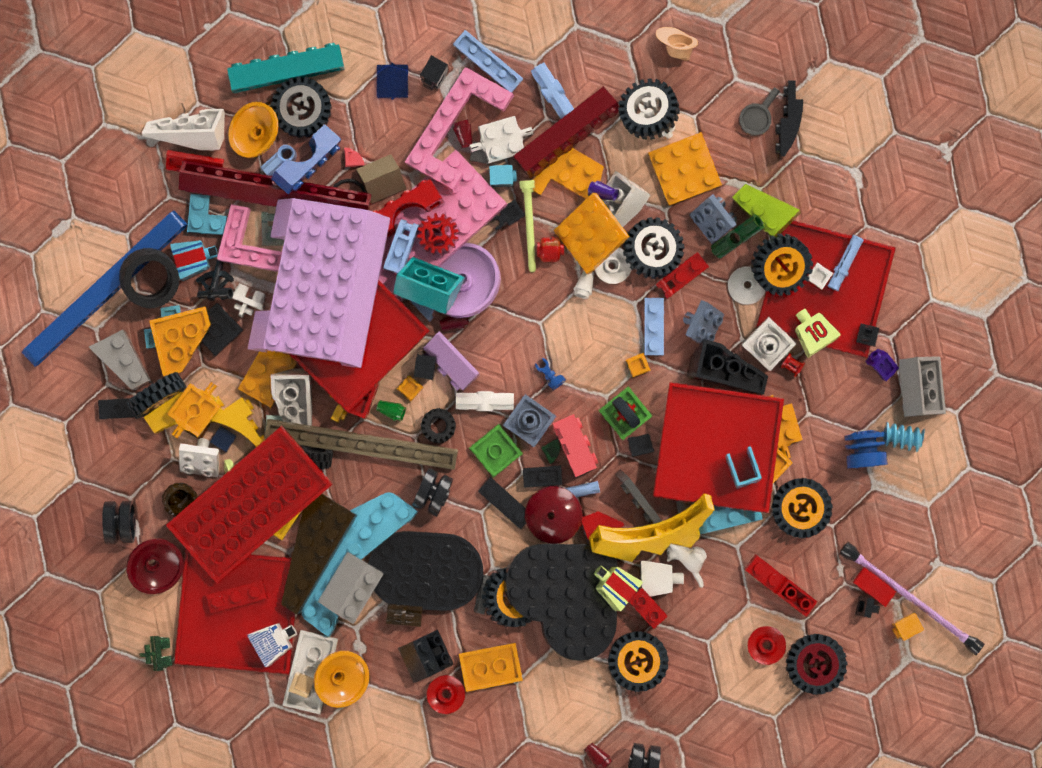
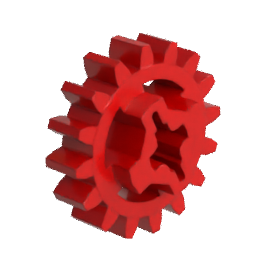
M434 213V218L428 215V221L422 220L423 227H418V231L422 233L417 235L418 239L422 240L420 241L421 247L425 246L424 250L426 252L431 249L432 255H435L436 251H438L441 256L444 250L450 253L449 247L455 248L456 246L453 242L459 241V238L455 236L460 233L458 229H455L457 227L456 222L451 223L452 218L448 217L446 219L443 213L441 217ZM449 228H450V230H451V236H450V238L447 236V232L449 231ZM427 231L430 233V236H429V238H428V241H427V239H426V232H427ZM441 232L442 236H435V233Z

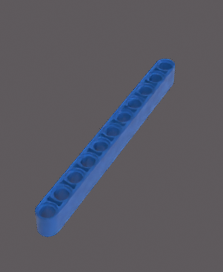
M175 210L170 212L23 349L22 354L34 367L42 363L121 289L119 271L128 255L143 248H153L162 251L188 224ZM150 261L137 266L132 273L131 279Z

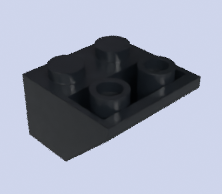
M438 630L398 648L413 683L454 665Z

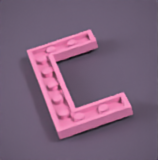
M466 67L405 161L406 165L452 191L456 189L463 178V173L438 160L433 155L467 101L473 94L496 108L505 111L514 97L513 93Z
M231 204L217 260L278 272L282 252L242 245L251 209Z

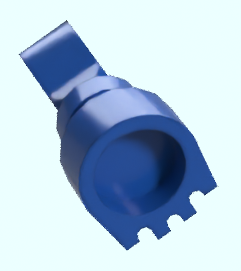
M542 358L546 364L545 367L540 368L535 363L536 369L544 373L545 379L550 381L548 383L549 387L554 391L565 383L566 379L563 375L555 376L556 373L554 370L551 371L548 361Z

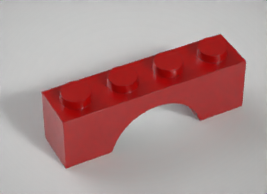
M431 179L423 180L417 184L415 189L403 192L400 198L387 202L384 208L373 212L390 218L388 238L396 233L395 222L403 210L410 207H419L430 212L443 204L444 200Z

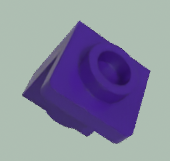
M881 349L873 351L865 361L867 365L874 368L884 381H887L899 369L890 355Z

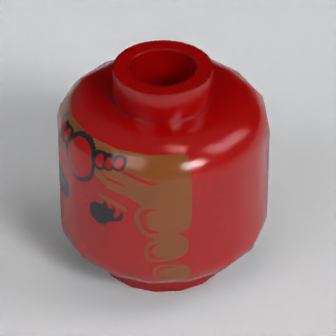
M543 237L540 242H537V257H540L542 262H558L560 256H564V244H560L559 238Z

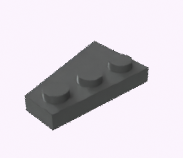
M621 469L616 472V477L622 483L620 485L626 494H631L633 497L631 501L638 509L642 508L645 512L642 515L649 524L651 522L654 524L661 522L660 517L632 480Z

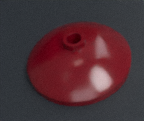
M549 486L542 488L531 496L526 505V525L532 535L544 543L559 544L568 541L578 532L582 523L583 514L579 500L572 492L563 487ZM550 512L554 513V519L548 517Z
M150 539L135 547L128 557L126 564L127 577L130 583L140 592L146 594L163 593L171 589L179 581L184 568L183 556L180 550L168 540ZM150 560H155L153 564H149Z

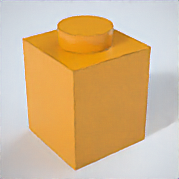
M913 612L892 623L894 626L892 631L897 639L900 638L902 641L924 630L917 615Z

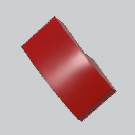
M865 567L862 568L852 582L884 607L888 605L896 594L893 588Z

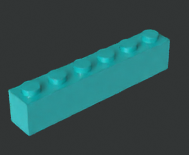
M328 43L323 48L309 47L305 49V52L291 51L286 56L281 57L279 55H272L263 61L261 59L250 60L249 64L234 63L230 68H227L231 90L233 93H239L281 84L284 81L286 83L291 78H309L345 70L340 45Z

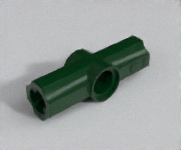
M756 214L712 244V253L714 256L722 259L765 228L764 222ZM735 233L739 235L740 241L736 239Z

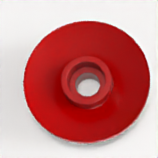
M762 626L751 633L747 644L748 652L756 662L763 665H771L778 662L785 654L786 640L778 629L771 626ZM766 641L770 643L768 649L763 648V643Z
M439 676L428 686L427 701L430 707L438 713H454L462 706L465 700V689L462 683L453 676ZM443 691H449L450 696L444 698L442 695Z

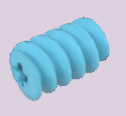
M886 422L884 427L885 437H883L886 443L885 446L888 447L889 443L892 442L893 448H895L900 443V448L903 449L906 444L908 451L915 446V450L918 452L922 447L925 429L920 433L919 428L916 427L912 432L911 426H908L905 430L904 425H900L897 429L895 423L889 427V423Z

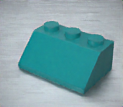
M412 257L396 275L393 294L416 302L421 306L434 309L439 313L446 314L454 305L465 277Z

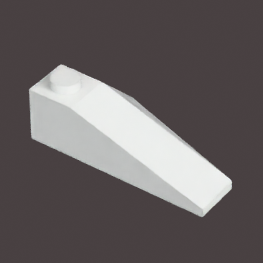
M224 109L200 110V114L189 116L186 113L182 114V117L172 120V118L167 117L149 121L142 131V136L198 150H219L224 140L225 111Z
M615 171L606 185L618 190L617 198L615 201L603 200V202L620 225L624 227L640 212L650 194Z
M289 369L271 374V394L282 420L312 426V377L304 369Z

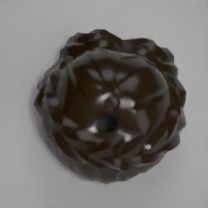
M186 483L169 485L162 495L164 510L175 517L198 498V495Z

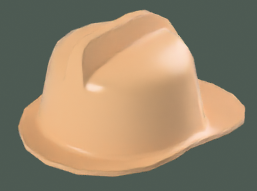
M662 27L656 31L657 39L666 44L667 52L671 57L688 61L693 48L698 45L697 39L676 28Z

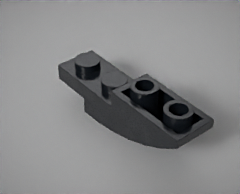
M788 80L786 86H783V97H786V105H783V116H786V118H781L779 124L775 126V134L779 135V143H776L775 151L776 154H779V159H783L791 148L802 119L803 99H796V80Z

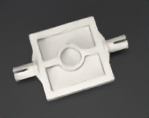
M515 116L478 126L480 142L470 144V148H473L470 150L475 152L482 149L486 154L488 163L512 157L524 148L523 137L533 135V131L526 133L532 130V127L521 130L518 127Z

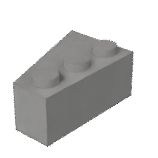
M121 330L89 346L131 390L136 391L152 382L125 330Z

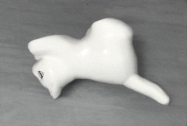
M671 543L667 548V562L679 560L692 572L699 587L703 588V579L699 571L703 566L704 560L707 558L704 549L697 546L689 549L688 547Z

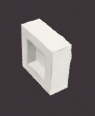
M816 263L812 269V274L808 275L810 278L808 281L822 290L833 273L819 263Z

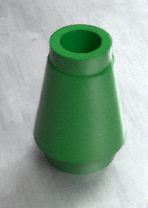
M380 400L376 411H379L395 422H401L405 416L406 407L400 403Z

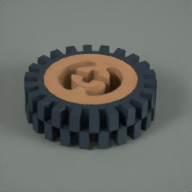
M174 372L144 388L143 391L138 392L128 400L126 404L135 419L146 416L180 392H183L187 386L178 372Z

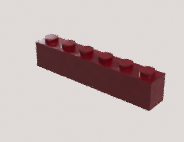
M603 86L513 155L517 164L530 179L538 176L544 168L554 164L562 154L569 152L575 144L585 140L588 134L599 129L606 120L615 117L619 111L618 108H620L618 102Z

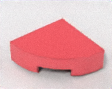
M344 148L346 168L362 167L365 165L363 158L358 152L350 148Z

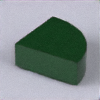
M558 438L541 447L550 464L557 459L560 452Z

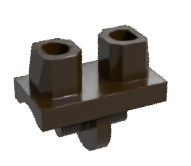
M388 604L386 624L421 627L423 607Z

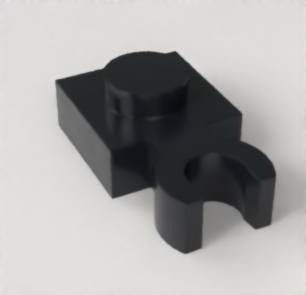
M513 200L500 211V216H495L490 222L498 220L500 224L495 230L499 231L503 228L504 223L507 222L510 227L524 218L525 214L516 200Z

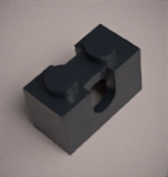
M431 55L420 74L423 86L431 91L433 89L438 91L449 72L448 64Z

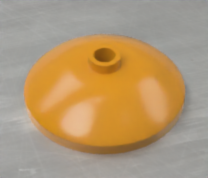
M251 102L240 108L229 126L228 136L232 149L238 155L245 158H255L264 154L276 139L278 133L277 115L270 106L262 102Z
M337 651L328 655L319 664L314 675V689L317 696L325 704L336 708L346 707L358 701L366 691L369 683L367 664L359 655L351 651Z

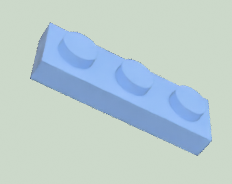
M644 298L645 356H664V298Z

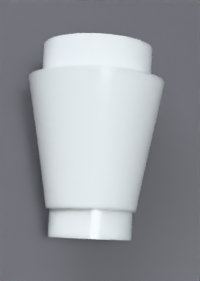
M583 270L574 287L575 296L589 299V296L592 295L594 272L586 274Z

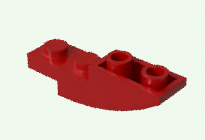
M756 554L744 568L758 582L805 617L808 616L818 602Z

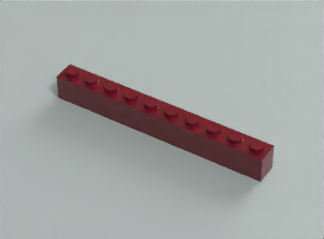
M185 160L179 171V190L272 207L277 206L278 200L290 198L369 211L371 206L372 194L303 182V185L297 191L293 190L290 194H287L272 180L273 176Z

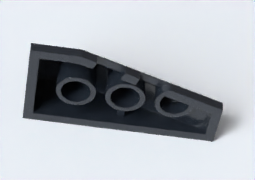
M702 339L692 355L687 372V377L762 395L765 393L768 379L766 374L745 362L736 353H732L723 344Z

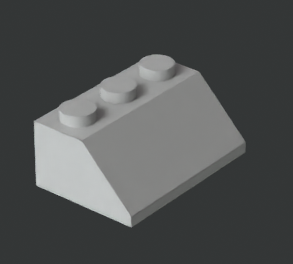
M914 357L900 359L899 372L901 376L904 417L946 414L941 358Z
M347 552L317 602L354 624L383 573Z

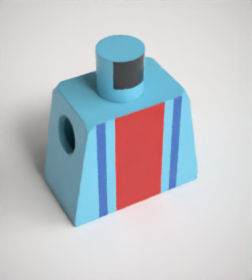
M202 241L170 244L179 277L182 281L209 269L208 259L218 257L216 246L204 248Z

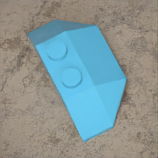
M714 506L713 513L699 528L700 534L762 520V513Z

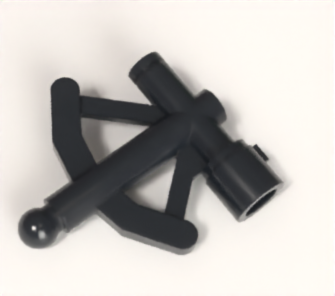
M217 260L214 271L206 272L196 279V282L202 284L206 291H198L197 297L199 299L207 298L210 301H215V298H220L221 300L233 298V289L231 287L223 288L228 282L234 281L230 274L222 271L224 262ZM220 277L225 278V280L219 285ZM212 278L211 285L208 286L205 281Z

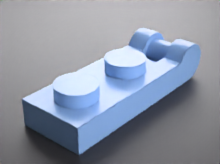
M400 220L383 267L384 270L398 274L406 265L415 238L419 232V224L413 223L412 225L407 223L406 220ZM405 230L409 231V236L403 235V232Z

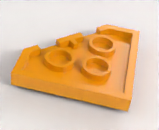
M206 307L149 321L163 377L174 372L181 373L186 368L211 326Z

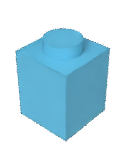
M512 165L489 166L491 187H512L513 181H517L516 170H513Z

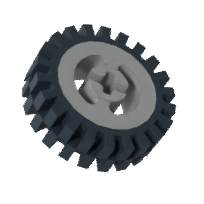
M308 77L291 78L286 83L284 81L281 84L282 86L276 89V94H273L271 107L277 115L278 126L285 133L293 137L302 138L306 136L308 138L310 135L315 134L324 124H328L332 109L330 98L323 86L318 84L317 81L310 80ZM299 95L303 96L294 100L295 104L299 106L304 104L305 108L311 111L308 101L312 99L315 103L313 114L304 120L300 119L309 115L306 110L301 109L299 111L298 107L292 104L294 115L290 116L288 112L290 101Z

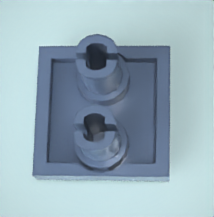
M714 194L689 214L711 244L717 242L737 225V217L731 218L734 213H728L724 209L725 201L720 203L723 199L721 197L716 198Z

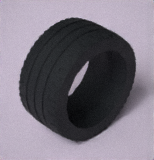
M143 248L134 251L125 258L120 267L119 281L124 294L131 302L143 308H158L168 303L174 297L179 286V273L174 262L165 253L153 248ZM147 261L161 263L167 271L165 285L161 290L151 295L137 293L131 286L132 273L137 266Z

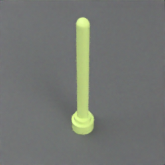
M535 180L519 181L520 189H522V193L524 192L528 268L530 272H535L536 258L531 193L533 188H535Z

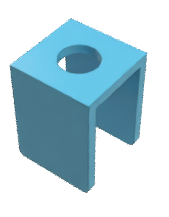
M751 446L746 450L756 476L755 478L739 482L730 453L725 456L736 489L762 479Z

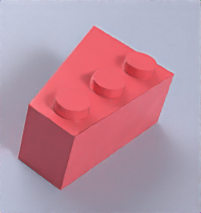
M573 414L553 423L552 426L575 478L596 469L595 464H598V460L595 454H591L588 447L591 445L587 436H583L581 432L583 426L579 418H575Z

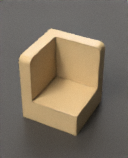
M296 672L289 692L308 698L314 684V678Z

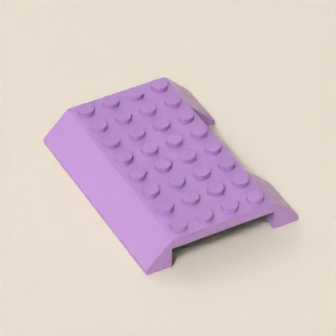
M295 198L278 200L270 237L284 240L271 310L255 311L248 350L266 353L269 350L340 362L344 366L361 368L390 218L358 208Z

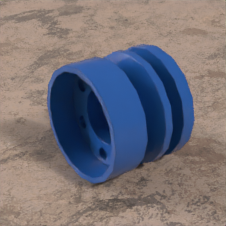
M867 430L844 436V441L853 440V444L845 445V449L854 450V454L846 456L847 469L888 465L887 453L877 451V447L886 445L885 442L876 441V438L885 437L884 432Z

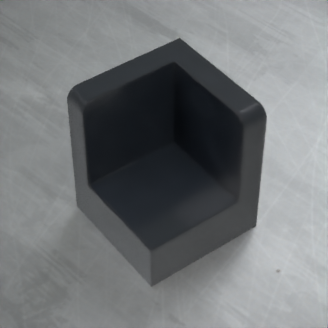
M419 350L416 357L414 377L433 380L436 372V357L424 355L423 351Z
M649 434L627 438L631 457L655 452Z

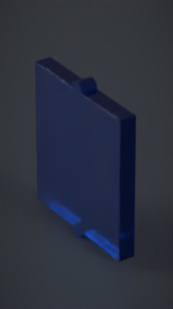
M391 63L390 65H377V98H391V100L395 98H408V64L394 65V63Z

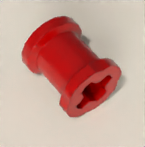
M788 353L780 368H786L797 377L805 362L796 360L792 357L791 353Z

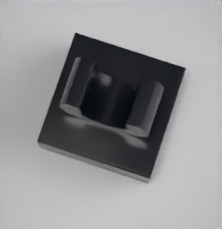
M860 324L856 343L876 347L880 328Z
M859 596L855 615L871 618L872 613L879 614L880 606L874 605V599Z

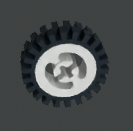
M652 78L648 79V83H645L644 79L639 80L640 85L637 86L635 82L632 84L633 89L628 87L626 89L627 94H622L621 98L623 101H619L620 108L618 110L624 127L631 135L634 133L635 137L639 138L641 136L645 140L649 136L652 140L655 139L654 135H658L660 138L663 136V131L667 134L670 132L669 127L674 128V121H678L679 117L677 114H680L679 102L672 88L668 87L667 83L663 82L661 84L658 79L653 82ZM662 104L661 110L659 111L658 105ZM638 107L641 111L639 114H637Z
M650 217L647 220H641L628 232L630 237L623 244V248H625L623 254L627 257L625 261L627 264L630 263L631 270L635 269L637 271L636 274H643L644 278L651 277V279H656L657 277L662 278L668 275L680 264L685 246L682 244L683 237L679 236V229L675 230L673 223L668 224L666 219L661 221L658 217L655 219ZM653 237L645 244L646 247L643 253L641 248L643 238ZM665 244V257L663 259L656 260L655 258L658 257L659 254L662 252V249ZM652 245H655L656 251H652Z

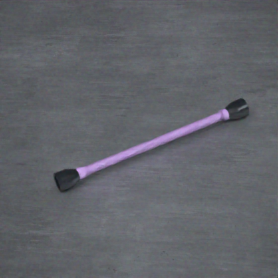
M847 542L840 550L839 554L844 558L854 561L871 571L897 591V593L959 637V640L963 642L967 650L975 656L982 650L985 643L976 637L960 631L948 620L946 621L944 617L942 618L940 614L938 615L936 611L934 612V610L906 591L905 588H902L901 585L865 560L864 556L850 542Z

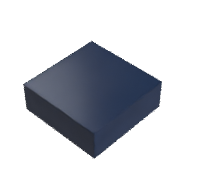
M220 426L210 442L223 451L228 452L237 436Z

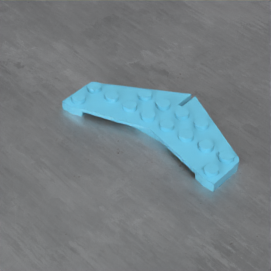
M384 493L350 510L357 514V517L302 609V617L327 637H330L336 629L339 615L317 601L346 553L349 552L362 560L402 526L409 523L418 513V510L394 493Z

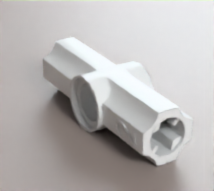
M490 391L456 393V409L476 411L514 410V393H494Z

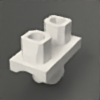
M239 283L233 292L232 298L243 303V305L236 303L234 306L235 309L240 311L239 317L243 318L245 313L252 316L254 310L249 309L248 306L263 311L266 295L255 291L252 300L246 298L249 287Z

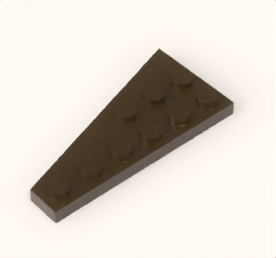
M323 493L302 511L281 605L297 615L302 611L357 517V514Z

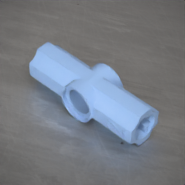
M545 63L539 64L531 70L532 76L541 88V93L546 101L551 103L560 119L574 109L565 96L563 87L553 77Z

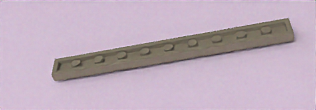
M267 419L264 439H267L279 427L283 426L299 445L455 470L458 449Z

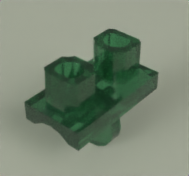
M150 636L151 651L150 644L144 645L145 653H139L140 657H145L146 664H152L153 662V671H162L163 668L172 666L171 655L162 656L161 649L170 648V638Z

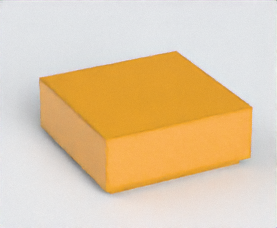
M644 353L626 359L632 378L651 371Z
M408 375L397 390L412 402L424 387Z

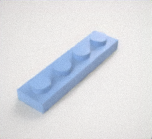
M466 30L453 43L455 48L509 92L512 93L523 81L519 74Z

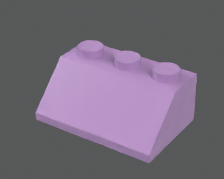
M440 331L423 348L425 351L424 355L436 357V363L439 365L436 369L444 377L448 375L452 379L450 383L457 391L460 388L464 391L480 376L479 372Z

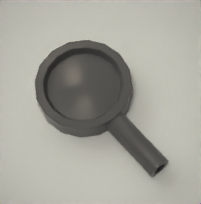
M774 87L762 104L752 103L741 111L739 125L746 134L760 136L769 129L771 114L768 108L780 92L777 88Z

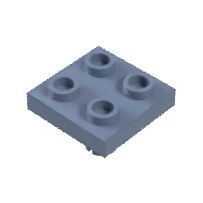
M701 300L696 313L687 312L685 316H688L690 319L683 318V322L690 325L685 335L698 344L701 343L702 339L714 341L715 334L722 324L725 314L708 302Z
M525 394L503 426L532 447H535L556 418V415Z

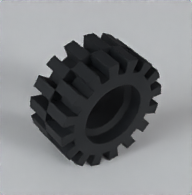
M436 408L427 412L422 418L421 429L429 441L444 443L454 435L456 423L450 412L445 409ZM436 418H441L446 423V428L442 433H435L431 429V423Z
M300 445L321 470L331 468L333 450Z

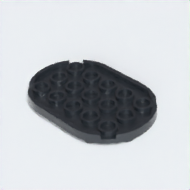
M414 531L397 532L372 551L368 564L383 573L374 591L384 602L388 604L423 607V610L448 611L458 609L475 597L483 580V563L478 551L469 541L454 534Z

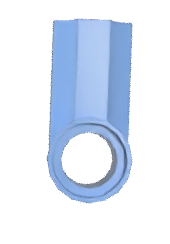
M283 145L260 168L266 175L273 176L275 170L287 160L283 158V152L291 150L292 155L289 160L295 161L297 158L296 151L290 145Z

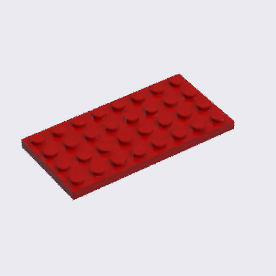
M281 426L168 522L166 526L217 583L333 484L286 429Z

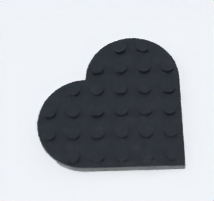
M591 544L531 545L522 549L507 566L504 577V589L510 605L526 619L541 622L545 641L558 655L577 661L589 660L600 655L607 649L614 638L617 627V611H614L597 591L596 586L601 580L594 575V572L599 566H603L607 571L611 567H617V558L592 552Z

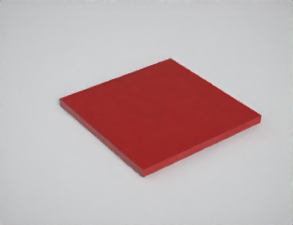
M793 221L781 233L783 236L789 234L791 237H796L809 249V253L812 255L811 261L813 262V266H810L811 269L814 268L816 263H819L833 274L835 266H838L852 238L851 235L798 221ZM863 239L864 241L848 270L849 274L847 277L845 276L839 291H835L827 286L832 276L822 290L810 281L804 280L802 283L805 286L802 288L798 286L797 292L791 290L790 295L783 293V296H779L777 293L774 295L766 291L756 329L770 317L792 339L799 340L795 329L801 322L796 314L806 309L811 317L821 313L840 333V337L826 346V348L868 358L870 346L856 343L860 324L876 327L896 247ZM778 257L775 258L786 273L790 271Z
M378 280L361 368L344 366L340 362L293 354L289 355L349 413L430 330Z
M669 382L653 497L695 503L703 494L711 495L713 506L768 514L784 399ZM751 446L762 479L736 489L725 456L730 453L739 482L755 478L756 476L746 450Z
M185 548L174 664L290 674L292 648L271 666L265 667L247 635L274 624H280L282 629L290 625L294 627L296 614L281 605L292 558L250 554L216 583ZM263 580L267 599L211 614L206 595ZM292 637L291 639H289V641H290L291 645L293 646V637Z

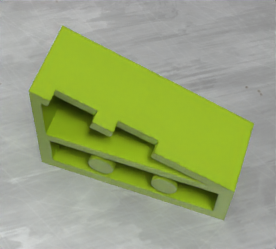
M747 184L732 197L733 201L749 217L756 214L762 219L765 227L763 230L769 236L774 235L777 237V234H781L801 214L799 209Z

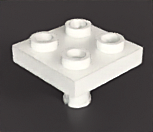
M770 317L742 343V346L769 371L796 345V342Z
M204 438L198 439L197 446L180 443V472L198 474L205 477H218L219 449L208 448L210 442Z

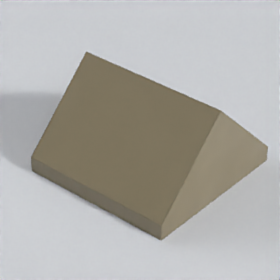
M391 154L356 169L366 193L372 194L371 204L406 190L400 168Z

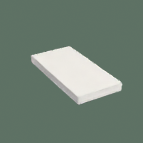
M300 630L282 706L321 714L323 701L317 696L314 684L308 698L289 692L296 672L314 678L316 669L322 660L336 651L337 638Z

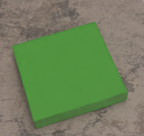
M499 424L469 448L493 478L523 454Z

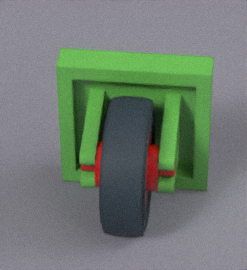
M629 386L599 410L622 440L652 417L651 413Z

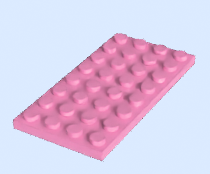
M457 150L443 161L464 175L456 189L452 191L426 176L423 180L431 179L444 203L430 212L419 207H410L403 210L396 219L395 232L401 219L406 220L409 224L413 225L415 223L423 227L421 221L427 222L428 215L434 218V213H437L438 217H441L443 213L446 219L448 217L452 218L451 223L456 222L457 227L455 229H458L460 233L455 236L459 238V241L453 242L456 246L455 248L449 247L450 253L444 250L440 256L438 251H436L435 255H432L431 249L426 252L424 250L425 246L421 247L420 245L422 240L416 236L407 262L412 257L440 267L507 206V203ZM449 228V231L447 232V236H448L449 238H450V236H451V230H450V228ZM405 230L403 235L409 236L410 232ZM427 231V232H426V239H427V241H428V238H429V236H430V233ZM436 232L435 236H442V233ZM395 233L386 239L379 281L392 293L394 292L397 274L384 270L383 267ZM394 294L400 301L404 300V298Z

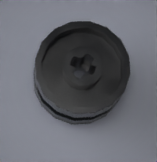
M428 468L412 507L423 510L427 502L430 501L427 509L428 514L437 517L450 494L453 478L444 475L437 485L435 483L438 478V472Z
M115 501L104 502L102 527L106 544H116L119 535L123 543H134L136 516L133 501H122L119 508Z
M633 743L628 768H659L661 747L650 745L645 757L644 745Z

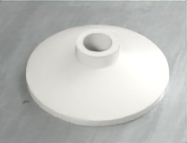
M620 247L617 248L595 269V273L602 281L609 284H618L629 276L631 265L625 261L627 259L623 254L625 250ZM610 263L615 266L613 270L608 267Z
M741 267L735 270L728 280L730 296L736 302L744 305L756 303L765 293V290L754 278L751 267ZM747 281L750 282L751 287L745 288L744 283Z

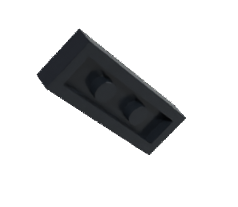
M490 477L478 492L517 527L522 529L526 524V508Z

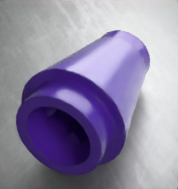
M592 181L588 188V196L592 193H597L601 200L615 201L618 190L600 181Z

